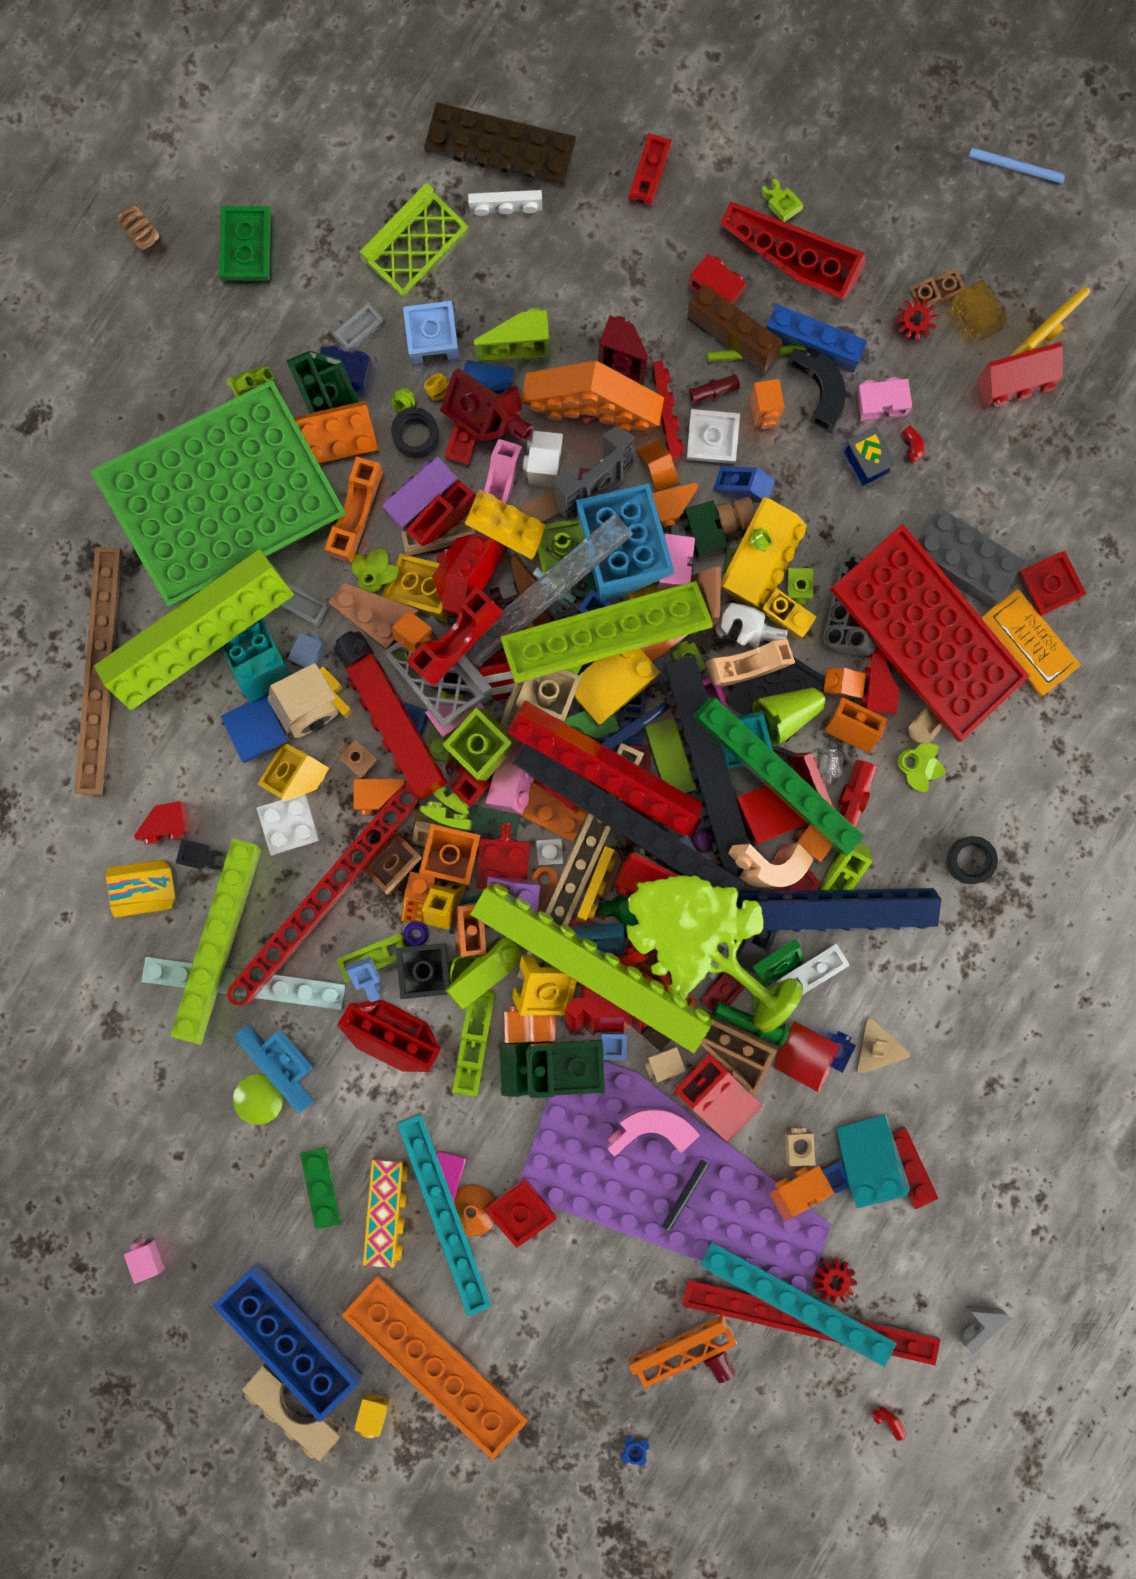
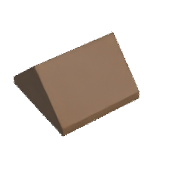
M396 833L364 871L385 894L391 896L409 877L410 871L414 872L421 865L423 856L402 836Z

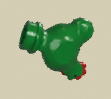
M619 895L611 901L599 902L596 909V917L605 920L606 917L615 916L623 924L624 937L628 939L626 927L639 924L636 915L629 911V898Z

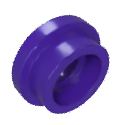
M412 921L405 927L403 935L408 944L421 946L427 941L429 930L424 923ZM414 929L420 930L421 936L415 937L412 931Z

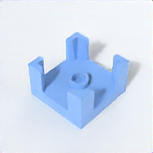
M452 301L403 307L408 352L412 365L424 363L422 356L446 353L448 360L460 359Z

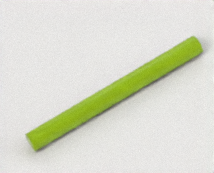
M800 344L781 346L779 356L790 355L794 348L805 351L806 348ZM734 350L707 352L708 362L745 359Z

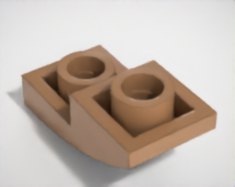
M957 268L937 278L932 276L910 287L913 297H918L919 299L918 306L922 305L925 298L928 299V303L924 307L926 309L967 292Z
M553 489L517 507L519 511L538 519L541 523L560 514L556 507V495Z

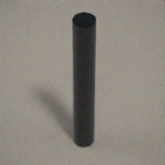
M701 1159L661 1227L665 1230L671 1231L709 1168L710 1164Z

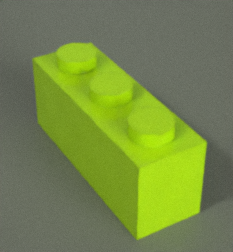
M674 718L645 726L644 732L648 745L651 746V754L659 778L686 794L695 792L698 783L692 782L688 764L691 759L690 757L686 758L680 739L684 736L683 733H678Z

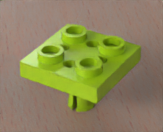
M578 518L551 523L545 526L538 546L541 569L544 574L551 576L586 569L591 566ZM552 548H553V551H554L553 553H548V552H547V549H548L549 552H550V551L552 550Z

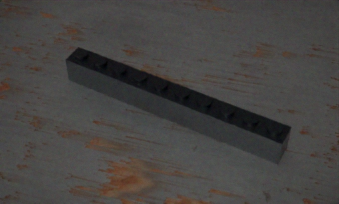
M689 655L663 663L664 669L661 670L664 684H669L672 694H668L671 709L676 708L679 718L675 719L678 733H683L686 743H682L683 752L686 758L690 757L693 767L689 768L692 782L698 783L700 791L696 792V797L702 803L701 807L704 806L706 811L703 821L706 830H711L713 840H710L713 854H718L720 864L717 865L743 881L740 876L744 869L740 868L728 853L732 845L749 844L721 744L692 717L707 700V695L696 656ZM743 881L745 884L739 891L762 892V888L752 886Z
M525 744L512 765L683 876H698L701 880L709 881L713 888L717 886L721 888L734 887L738 893L745 884L586 779L529 745Z

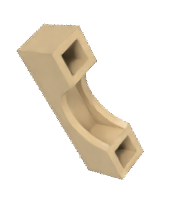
M264 1363L242 1389L245 1393V1398L251 1404H257L264 1410V1415L272 1423L277 1422L290 1440H296L301 1444L307 1456L310 1458L315 1457L320 1461L341 1437L344 1429L329 1415L319 1422L314 1416L305 1417L293 1412L284 1398V1383Z

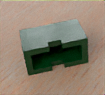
M714 500L685 508L681 522L684 531H689L690 537L695 538L693 554L696 555L697 561L726 553L728 545L723 529H717L716 526L719 515Z

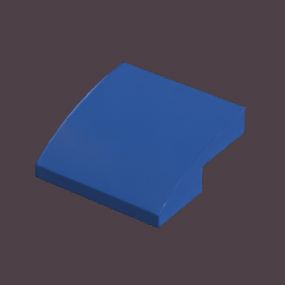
M267 695L221 715L226 730L243 763L288 742L281 722L267 700Z

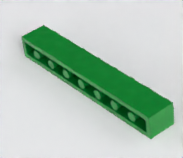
M709 697L694 713L692 717L839 853L849 855L864 838L861 832L718 699Z

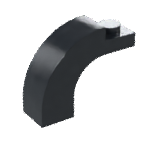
M794 348L786 365L809 377L819 390V404L809 422L831 433L842 413L845 403L846 392L842 374L836 364L824 353L820 352L815 360L809 352Z

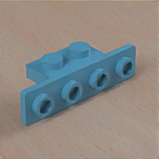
M247 1025L233 1036L240 1047L252 1058L256 1066L263 1071L273 1086L280 1091L290 1106L298 1113H301L314 1102L298 1082L313 1067L281 1029L274 1033L265 1043L250 1025Z

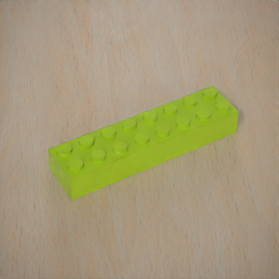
M259 549L98 662L94 667L104 686L130 710H133L293 597L294 594L280 573L261 549Z

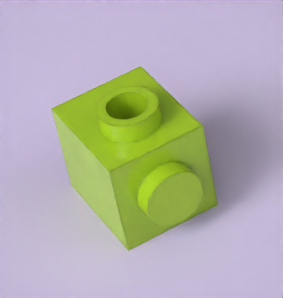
M788 568L785 573V594L801 606H806L813 599V568Z

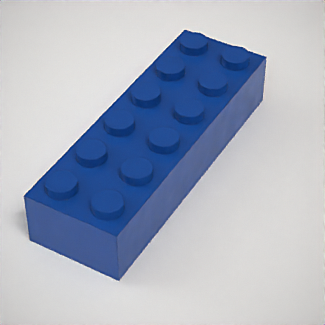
M258 1263L245 1273L213 1305L220 1315L319 1422L359 1384L362 1378L359 1372Z

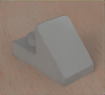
M966 1306L978 1323L969 1326L964 1331V1336L960 1340L973 1354L1011 1320L1010 1316L1002 1309Z

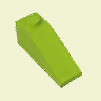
M859 842L849 855L837 852L818 890H853L873 862L870 848Z
M496 938L486 948V954L479 955L445 991L460 1009H464L508 975L520 962L523 954L511 939Z

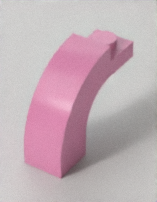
M498 439L491 455L484 492L494 495L498 500L506 504L509 502L522 450L521 445Z
M643 1108L633 1111L619 1120L625 1130L621 1132L618 1129L608 1138L610 1143L607 1145V1149L615 1157L637 1136L644 1133H658L669 1139L678 1151L682 1153L700 1135L686 1119L673 1111L663 1108Z

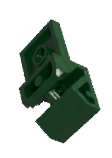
M602 1040L499 1042L502 1096L520 1097L529 1095L530 1098L554 1097V1095L605 1093Z

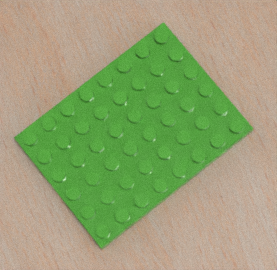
M273 380L90 470L168 608L198 593L257 550L261 549L267 557L346 515Z

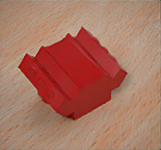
M585 985L582 986V997L574 998L565 1007V1026L575 1036L583 1028L594 1036L600 1032L626 1033L631 1027L641 1035L649 1026Z

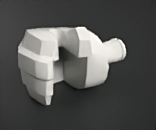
M727 603L720 609V618L715 627L718 638L723 639V636L728 635L733 622L736 620L741 621L742 627L736 642L743 646L748 643L755 649L759 647L760 642H763V640L769 642L785 640L788 629L766 626V623H764L766 614L755 607L737 603Z

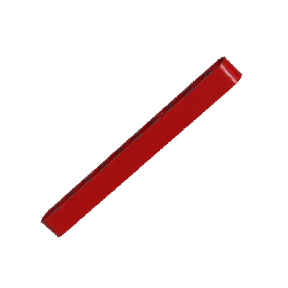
M406 786L400 788L229 986L227 998L230 1003L246 1006L255 999L413 814L419 805L418 796L413 795L414 800L410 805L401 804L402 796L410 794ZM388 813L397 814V821L394 824L388 825L385 823L384 819ZM372 832H379L381 834V839L376 844L368 842V837ZM356 851L364 852V859L360 863L352 862V855ZM340 870L347 871L348 877L346 881L337 883L335 880L336 873ZM325 889L330 890L331 898L327 902H320V892ZM306 909L314 911V918L310 922H304L302 919V914ZM295 928L297 938L292 942H288L285 934L289 929ZM273 948H278L280 950V957L277 961L272 962L269 959V952ZM260 967L263 970V977L260 981L256 982L252 978V972L255 968ZM243 987L246 990V997L243 1001L239 1002L235 998V992L238 988Z

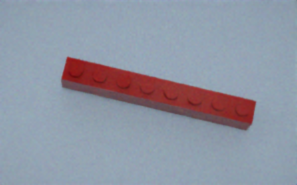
M524 701L515 715L507 732L508 734L682 835L686 836L699 819L701 802L528 701Z

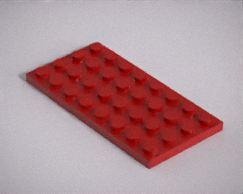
M904 524L898 526L829 589L861 628L868 633L872 641L957 742L963 741L1030 677Z

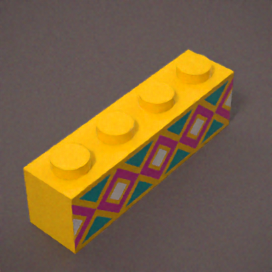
M374 1157L372 1159L363 1265L394 1268L397 1260H401L402 1244H398L399 1234L404 1232L405 1218H400L401 1208L406 1207L407 1192H403V1182L408 1181L409 1166H405V1159Z

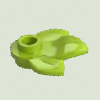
M376 548L367 557L359 553L355 555L352 562V572L358 577L360 589L376 593L382 585L390 584L397 578L400 568L395 565H388L389 559L385 548ZM369 578H373L372 582L366 583Z
M922 743L914 750H905L898 756L897 764L899 769L906 774L908 784L916 791L928 792V780L937 779L946 774L943 765L934 758L939 749V746L928 743L926 745ZM907 758L913 759L914 764L912 767L907 766Z

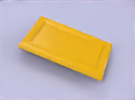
M1083 287L1075 293L1010 356L1032 350L1044 338L1048 342L1052 340L1064 328L1060 322L1089 295L1090 289Z

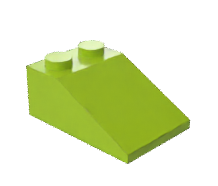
M540 308L528 309L527 312L517 314L476 338L474 346L477 362L550 357L547 310H541Z

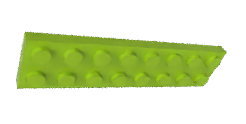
M697 581L504 635L501 636V642L514 683L516 684L712 628V619Z

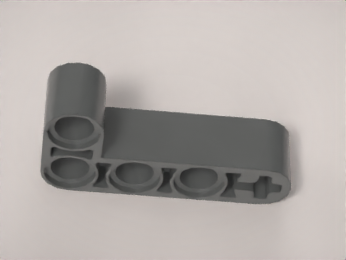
M855 553L845 556L840 566L837 582L863 558ZM833 595L823 636L824 642L841 654L859 656L872 654L877 645L872 641L868 633L859 627L856 620Z

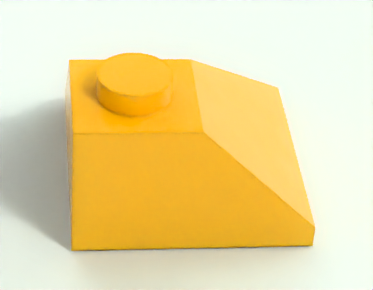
M284 743L278 749L258 785L282 800L287 801L317 790L320 783L325 779L329 768L307 754Z

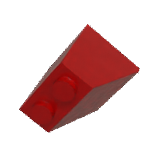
M766 785L736 798L746 835L753 847L807 824Z

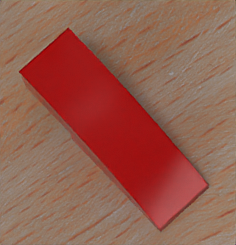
M457 480L443 497L437 494L405 532L424 547L447 533L469 514L476 494L460 480Z

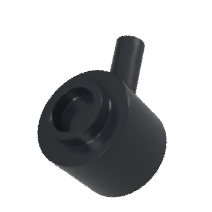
M349 631L336 640L337 644L333 648L345 668L370 653L374 654V651L360 631L354 633Z

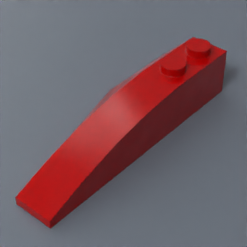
M730 201L720 223L722 227L798 283L841 300L855 287L866 264L864 252Z

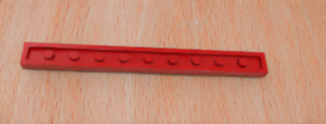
M687 1278L682 1306L718 1315L723 1314V1316L840 1343L748 1292ZM852 1317L894 1340L897 1344L891 1354L892 1356L936 1366L941 1342L939 1337Z

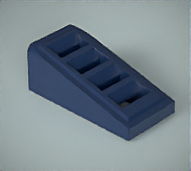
M639 693L620 709L619 725L630 718L636 721L646 714L647 693ZM626 711L640 713V715H631L625 713ZM644 727L638 731V736L632 735L622 743L625 745L643 746Z

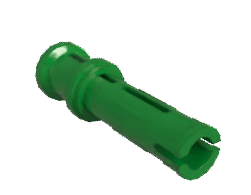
M717 1001L713 1007V1017L750 1030L760 1039L764 1037L776 1042L777 1046H783L788 1037L789 1026L786 1024L779 1025L774 1030L765 1033L755 1027L754 1015L728 1006L720 1001Z

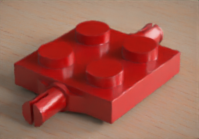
M501 822L500 837L480 838L476 889H485L487 887L488 876L527 879L530 841H518L510 837L511 822H507L506 832V822Z

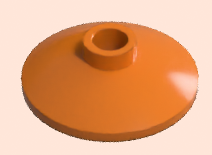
M470 1184L458 1188L454 1201L465 1235L468 1237H476L486 1233L495 1223L484 1210L485 1206L495 1198L486 1188L479 1185ZM474 1208L476 1215L473 1217L468 1216L467 1209Z

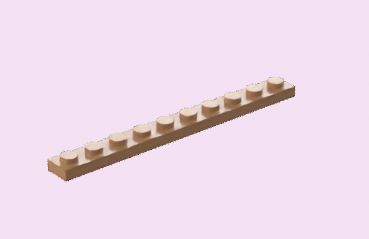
M95 547L75 784L76 794L103 795L111 691L104 686L94 665L115 651L123 550L120 548Z

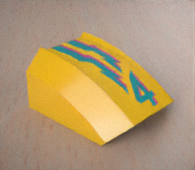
M165 860L109 867L106 870L110 909L114 918L170 910L175 900L172 872Z

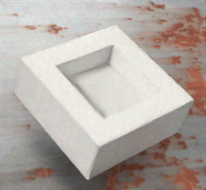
M561 839L536 841L538 866L563 864Z

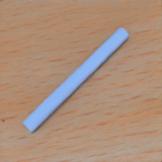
M973 147L968 156L969 158L1062 184L1065 177L1064 173Z

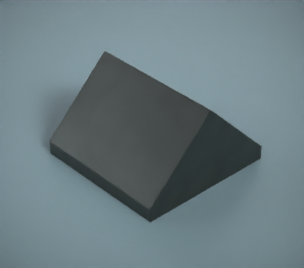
M446 943L396 948L400 999L448 995L445 991L450 986Z

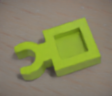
M772 180L771 186L773 190H768L766 186H762V196L769 200L768 207L781 221L785 222L803 210V203L789 188L782 191L778 180Z

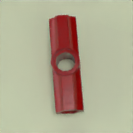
M858 759L855 761L848 784H845L838 805H840L838 812L855 828L861 813L864 812L870 797L869 789L877 766L872 763Z

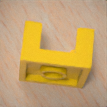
M522 955L520 969L525 977L521 993L518 988H514L512 995L520 1016L565 1015V1007L573 999L577 980L556 967H539L533 955Z

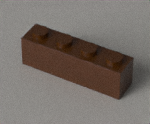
M705 284L689 301L688 318L763 372L779 356L782 340Z

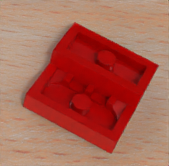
M793 1021L788 1037L783 1046H781L774 1068L819 1093L831 1071L829 1067L840 1045Z

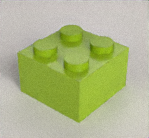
M476 707L443 743V746L477 780L487 781L520 743L508 734V731L486 709Z

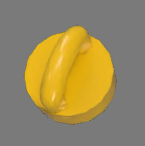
M438 373L426 380L424 389L432 400L441 401L444 399L449 381L443 373Z

